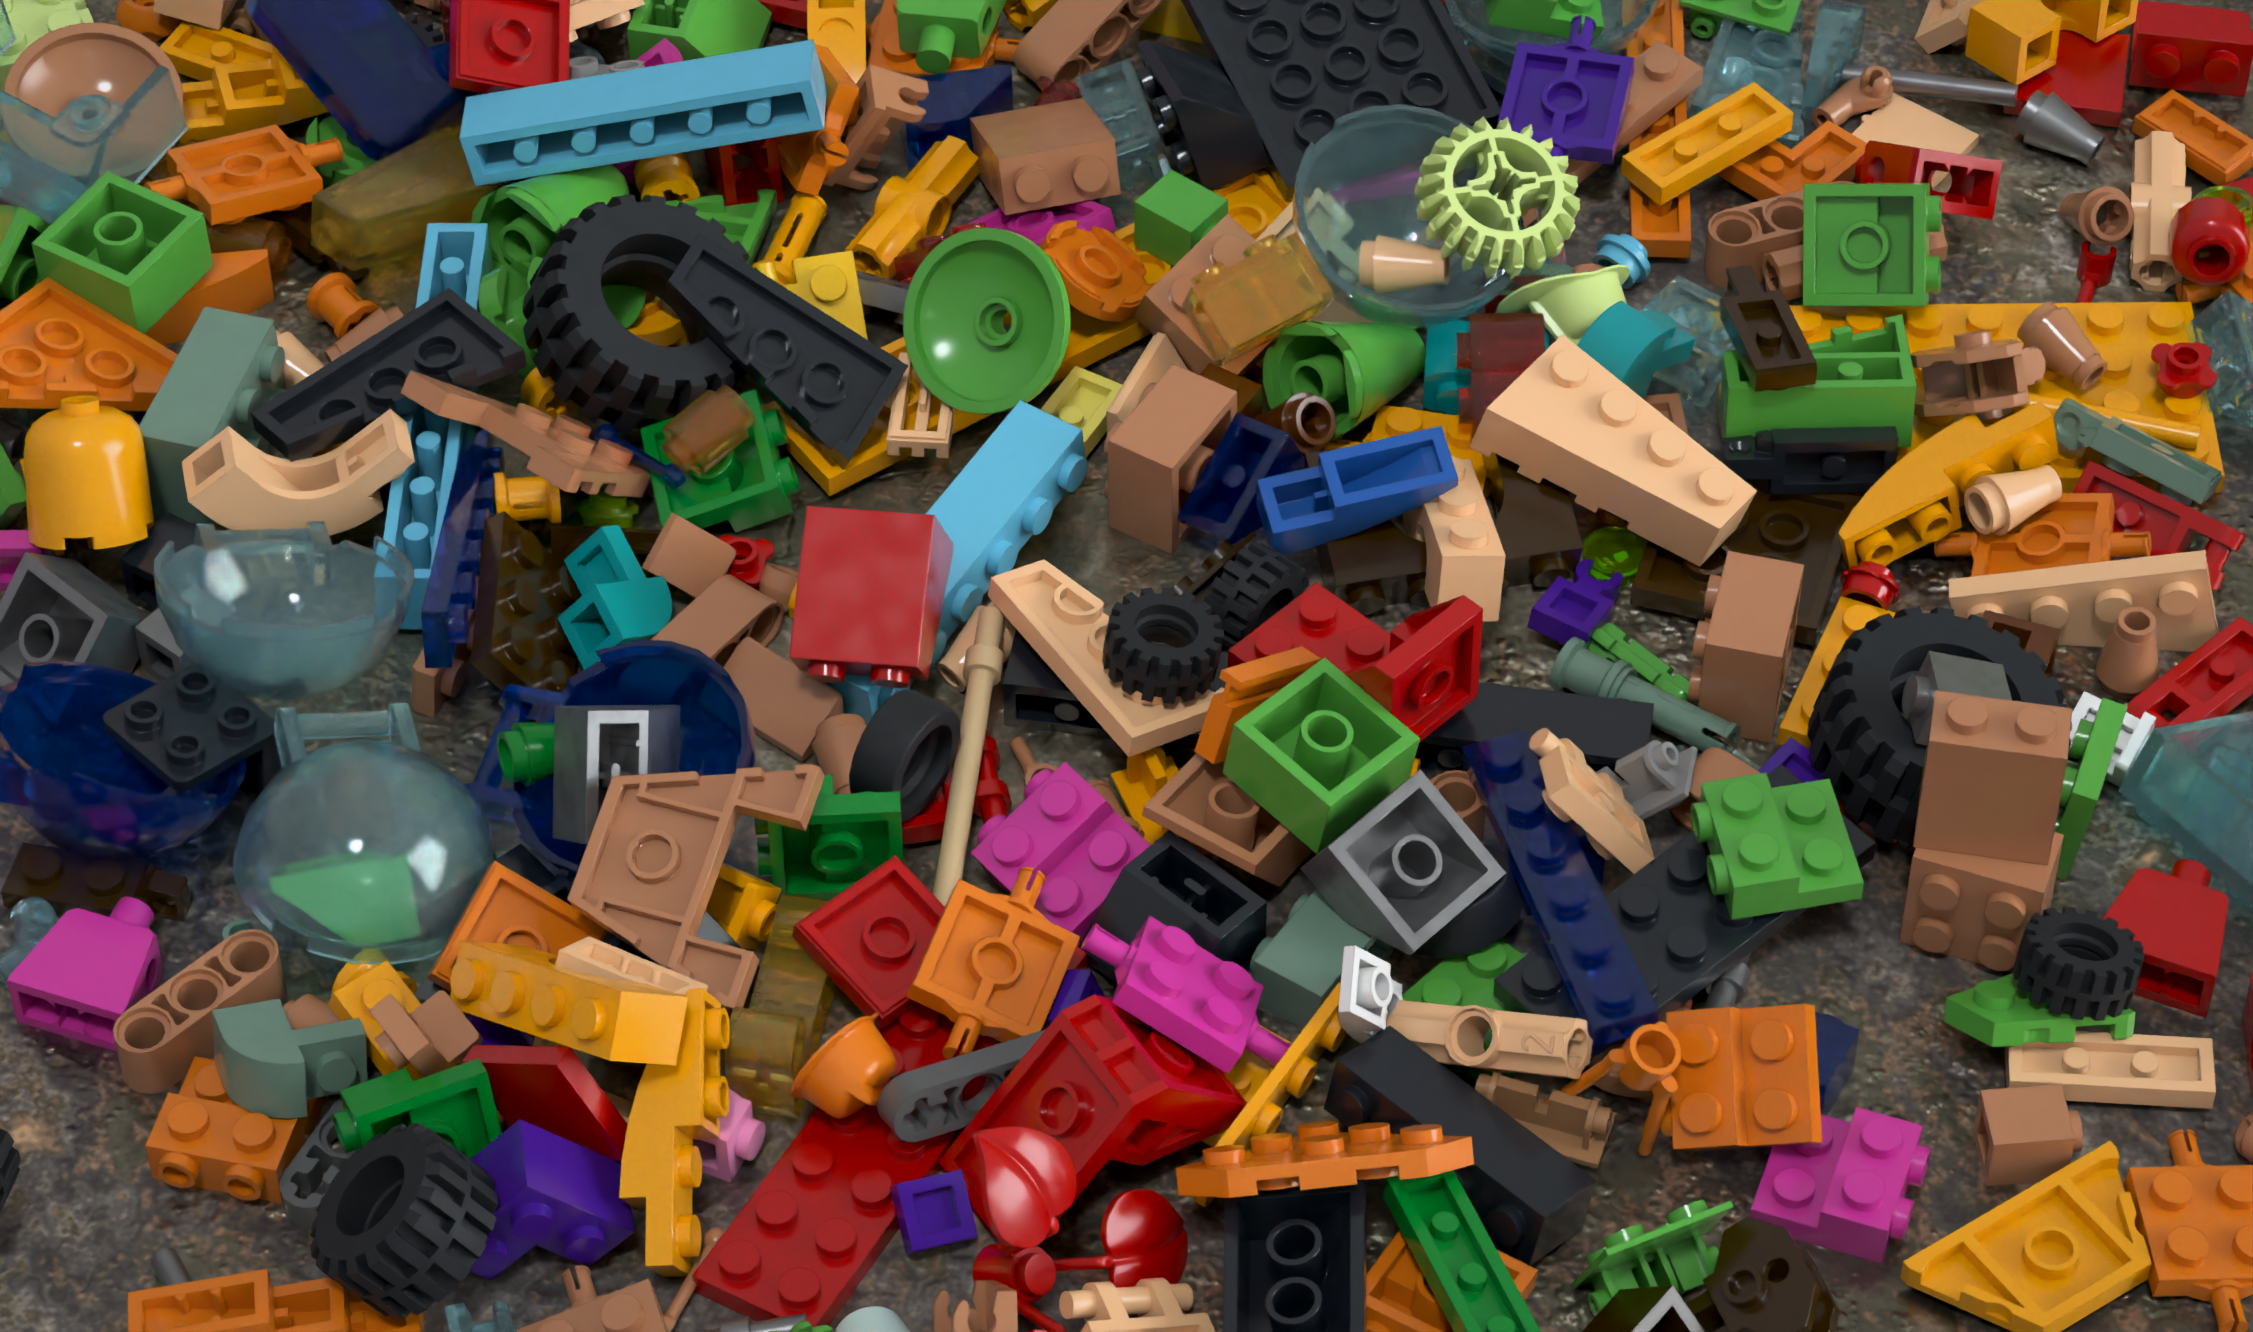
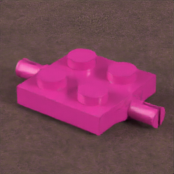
M1149 916L1137 932L1134 941L1128 945L1099 927L1096 923L1082 943L1081 949L1087 950L1115 968L1114 972L1118 986L1112 1003L1227 1074L1242 1056L1244 1048L1275 1067L1292 1045L1258 1025L1256 1009L1264 986L1253 980L1251 975L1240 965L1229 961H1222L1198 946L1191 936L1180 928L1166 926Z

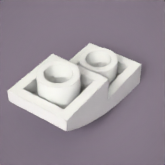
M1356 945L1344 946L1338 1020L1345 1032L1362 1044L1380 1031L1385 1030L1387 1015L1394 1010L1398 1000H1403V985L1391 979V964Z

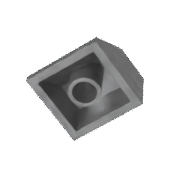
M25 552L0 601V686L51 726L61 727L130 677L140 657L134 627L148 615L75 559Z
M1421 769L1300 868L1342 920L1408 955L1415 952L1506 874Z

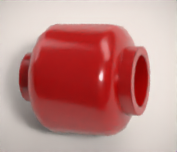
M2201 197L2191 200L2179 208L2171 220L2168 236L2170 254L2174 267L2186 280L2197 285L2215 286L2226 283L2240 274L2248 261L2250 241L2244 215L2233 203L2220 197Z

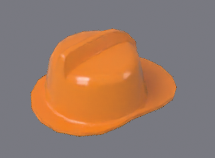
M875 1012L872 1016L857 1018L828 1039L800 1070L792 1083L790 1093L795 1098L808 1100L837 1119L849 1117L860 1111L867 1104L877 1106L879 1096L892 1077L897 1064L895 1054L874 1024V1020L879 1014Z

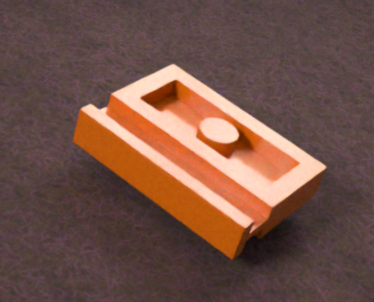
M1300 646L1222 669L1219 678L1226 682L1224 691L1212 697L1194 752L1212 764L1225 761L1233 725L1319 662L1321 658Z

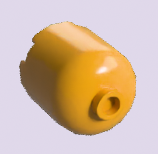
M79 395L62 399L60 401L61 409L48 412L33 422L25 437L24 467L29 542L41 548L66 550L65 538L92 537L93 549H105L127 545L147 538V528L150 529L154 525V514L144 438L140 426L132 416L114 407L99 406V397Z

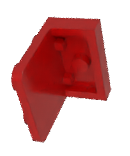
M2153 1L2138 2L2136 22L2133 23L2129 85L2245 97L2253 60V30L2250 29V16L2243 11Z

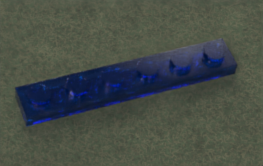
M468 423L421 609L425 668H452L457 643H467L469 631L468 610H474L476 604V578H479L484 521L489 519L490 515H496L494 473L503 472L505 474L503 447H493V437L490 432Z
M1525 730L1463 746L1465 769L1508 858L1509 864L1581 1019L1587 1021L1588 1033L1593 1040L1594 1047L1628 1038L1642 1025L1659 1022L1658 1009L1569 822L1560 820L1551 811L1542 796V791L1546 788L1539 759L1536 753L1529 747L1530 740Z

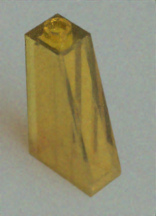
M462 117L312 195L311 245L352 271L424 252L428 223H471L472 212L482 197L494 189L534 177L475 186L459 138Z

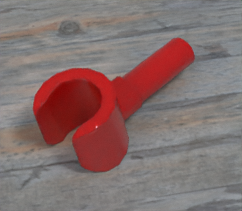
M2085 241L2081 245L2076 270V277L2081 281V287L2075 303H2091L2098 286L2110 283L2117 254L2115 247L2111 246L2108 255L2099 256L2089 252L2090 241Z

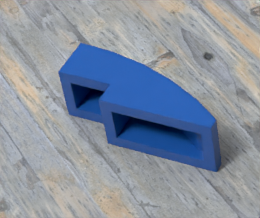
M1437 426L1319 453L1318 466L1258 479L1256 505L1269 547L1282 555H1286L1350 536L1391 520L1458 486L1459 479L1442 426Z

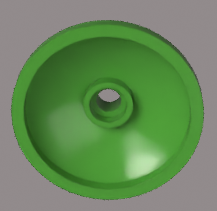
M974 228L959 232L945 239L919 265L909 285L905 299L903 333L908 356L914 370L923 384L938 399L953 408L969 413L998 414L1008 412L1020 400L1028 403L1047 387L1058 371L1064 358L1070 335L1069 299L1058 269L1038 245L1030 239L1009 230ZM1009 312L1012 323L1010 330L1006 332L1003 327V319Z

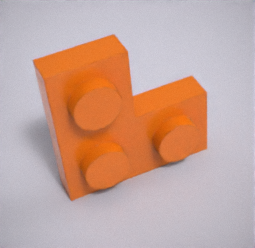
M1827 120L1792 149L1774 140L1716 174L1760 201L1803 190V184H1826L1835 181L1851 182L1856 178L1855 167L1858 159L1864 154L1867 143Z

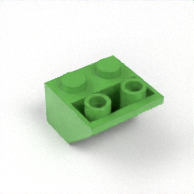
M644 0V5L635 8L627 28L630 60H636L664 38L679 49L683 61L763 48L772 24V12L758 0Z

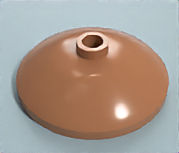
M93 22L69 25L38 38L14 62L7 76L3 94L6 125L20 151L35 165L48 173L78 182L95 183L106 171L126 178L149 167L170 147L178 133L183 116L184 104L181 81L176 68L165 52L140 33L107 23ZM94 118L105 122L100 126H88L86 124L87 121Z

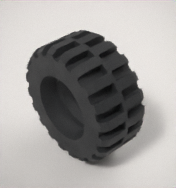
M634 195L611 197L607 205L605 202H596L584 208L578 218L570 219L561 229L529 282L531 287L524 297L522 312L527 320L523 327L526 344L529 349H537L538 351L533 358V362L543 378L550 376L555 382L552 391L565 404L572 400L581 407L582 410L579 415L593 423H596L598 418L611 423L610 430L630 435L634 428L640 429L732 397L747 376V373L664 291L668 280L698 234L706 237L745 263L750 257L738 240L732 243L724 235L726 228L713 217L710 222H707L695 215L697 212L695 207L683 202H679L677 207L666 204V197L645 195L641 202H636ZM628 285L654 294L669 305L680 318L686 329L690 345L666 347L652 344L635 336L623 327L611 313L605 302L601 287Z
M1920 607L1896 611L1894 617L1888 613L1866 622L1864 628L1854 631L1844 642L1813 706L1814 710L1809 719L1807 733L1811 742L1809 752L1816 771L1824 772L1821 780L1830 779L1836 799L1840 798L1845 804L1843 807L1844 813L1858 825L1864 821L1875 829L1873 835L1889 844L1892 839H1896L1908 844V851L1914 852L1916 847H1913L1927 745L1915 743L1912 727L1901 714L1904 713L1902 696L1908 678L1911 675L1917 676L1929 651L2002 664L2013 701L2068 708L2067 704H2062L2065 696L2056 677H2047L2045 674L2047 670L2046 664L2034 650L2027 653L2019 646L2020 638L2008 630L2004 629L2000 633L1986 626L1989 620L1973 614L1968 619L1954 616V609L1940 607L1931 609L1930 613H1922ZM2069 739V749H2068V753H2069L2070 746H2071V740H2070V739Z

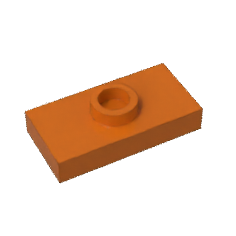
M2173 89L2134 117L2132 132L2141 138L2148 136L2151 131L2172 132L2177 141L2185 144V165L2217 186L2234 182L2253 168V139Z

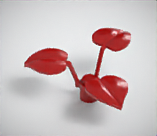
M1019 1126L995 1127L972 1134L980 1162L981 1195L985 1215L991 1230L1000 1240L998 1244L987 1245L978 1253L973 1265V1280H995L1017 1290V1314H1021L1042 1328L1031 1329L1027 1332H1066L1064 1326L1029 1304V1302L1039 1300L1052 1289L1056 1279V1272L1109 1268V1281L1116 1288L1134 1287L1140 1279L1164 1278L1169 1284H1178L1186 1266L1188 1238L1183 1227V1219L1162 1195L1152 1190L1132 1189L1120 1193L1111 1201L1104 1213L1100 1230L1101 1241L1107 1253L1106 1255L1052 1259L1043 1249L1036 1245H1039L1044 1239L1059 1231L1060 1226L1056 1216L1065 1212L1072 1205L1076 1196V1174L1072 1159L1067 1150L1052 1136L1032 1128Z

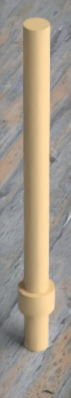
M993 606L983 607L979 611L974 645L966 650L963 667V677L968 683L960 725V740L954 761L933 888V895L944 907L959 879L962 880L993 686L1000 682L1003 669L1004 654L999 647L1005 615L999 608Z

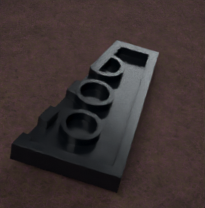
M698 234L664 288V291L843 470L908 368L907 364L701 234Z
M448 288L251 412L254 429L287 459L293 462L352 438L389 409L393 410L401 418L424 409L423 406L401 394L410 370L469 391L527 367L525 352L515 341Z

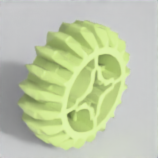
M1484 116L1475 122L1472 130L1460 123L1458 127L1453 129L1449 138L1442 136L1435 142L1431 151L1432 154L1426 156L1419 169L1421 177L1418 179L1414 190V197L1420 200L1416 209L1417 219L1429 222L1425 231L1426 240H1444L1441 248L1442 259L1452 256L1455 252L1463 257L1461 261L1463 272L1471 269L1474 263L1483 265L1487 279L1496 274L1499 266H1502L1510 279L1518 276L1523 266L1534 273L1542 267L1546 258L1552 260L1553 257L1560 253L1564 245L1563 242L1570 238L1575 229L1574 218L1580 209V198L1574 196L1578 187V176L1564 174L1569 166L1568 155L1551 156L1550 152L1553 148L1552 137L1540 143L1531 138L1533 135L1531 124L1524 127L1518 133L1512 131L1508 117L1501 120L1496 129H1492ZM1475 166L1477 171L1475 179L1468 180L1465 187L1454 188L1453 176L1466 168ZM1540 208L1541 221L1529 228L1520 230L1518 226L1520 217L1527 215L1529 209Z

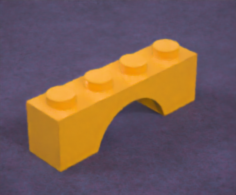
M460 940L457 960L450 977V997L462 1012L609 1061L676 1066L688 1001L687 996L644 983L611 979L566 969L555 965L556 955L528 946Z

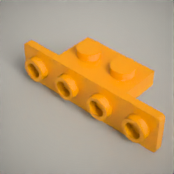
M1340 982L1335 986L1293 1043L1266 1029L1285 1042L1292 1044L1275 1067L1244 1048L1242 1056L1228 1074L1222 1071L1246 1100L1247 1104L1228 1129L1201 1141L1211 1147L1243 1145L1246 1150L1251 1148V1137L1276 1132L1284 1114L1282 1106L1291 1095L1299 1099L1305 1094L1317 1073L1319 1063L1316 1061L1325 1049L1335 1052L1348 1034L1338 1020ZM1194 1196L1193 1201L1206 1208L1214 1197Z

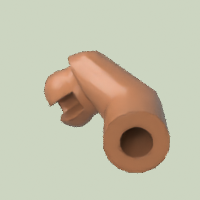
M1870 66L1864 69L1860 77L1850 79L1812 111L1811 118L1814 125L1818 128L1829 120L1840 126L1852 116L1884 106L1891 98L1894 89L1890 72L1881 66Z

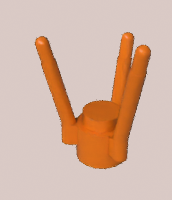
M1659 1021L1656 1024L1642 1025L1631 1034L1620 1049H1612L1602 1061L1582 1073L1580 1079H1573L1557 1091L1577 1096L1610 1073H1618L1622 1083L1630 1089L1638 1091L1651 1090L1654 1096L1638 1147L1640 1155L1648 1156L1656 1141L1668 1100L1678 1088V1084L1671 1074L1681 1061L1682 1050L1679 1041L1669 1031V1027L1665 1022ZM1550 1097L1542 1102L1548 1104Z

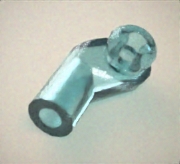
M40 897L23 899L12 909L11 921H15V943L0 953V985L8 989L7 979L12 971L57 923L56 912L45 899Z

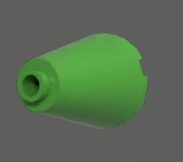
M612 164L541 175L494 189L482 197L472 212L471 223H488L493 270L506 263L510 265L517 260L531 263L534 257H545L561 229L570 219L578 218L584 208L596 202H605L607 205L611 197L630 195L624 175Z
M1331 321L1298 322L1284 327L1277 334L1281 336L1278 338L1275 346L1267 349L1263 359L1262 383L1268 405L1271 409L1299 392H1310L1325 399L1333 408L1336 417V429L1333 437L1329 440L1334 441L1347 435L1415 382L1424 372L1426 350L1418 333L1405 324Z

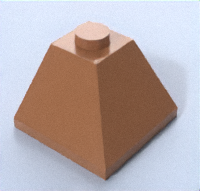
M1197 753L1144 805L1142 816L1241 869L1279 887L1313 852V850L1222 773L1225 761L1212 764Z

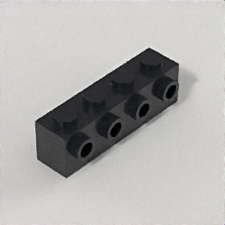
M1386 1027L1385 1030L1380 1031L1337 1059L1324 1109L1343 1125L1350 1127L1358 1124L1384 1122L1390 1124L1391 1134H1400V1129L1404 1127L1439 1124L1442 1125L1444 1136H1472L1474 1164L1455 1169L1454 1172L1488 1235L1529 1266L1582 1229L1597 1181L1393 1027Z

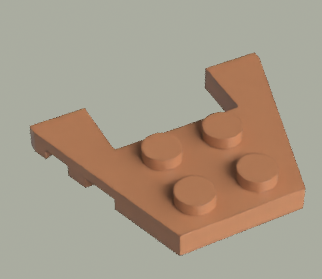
M411 370L401 390V394L434 414L479 426L527 454L531 458L526 469L565 492L577 493L580 486L583 492L597 495L601 486L606 487L604 492L612 496L642 498L652 476L630 463L634 455L633 452L602 438L596 443L588 438L592 429L571 417L558 414L555 421H553L551 416L529 405L519 403L516 408Z
M801 764L795 765V770L764 772L762 767L738 768L735 774L699 776L697 771L612 776L567 899L577 911L655 964L708 985L707 992L721 1002V1008H725L727 1013L740 1017L759 964V959L752 951L696 937L739 816L746 815L806 831L825 775L820 766Z

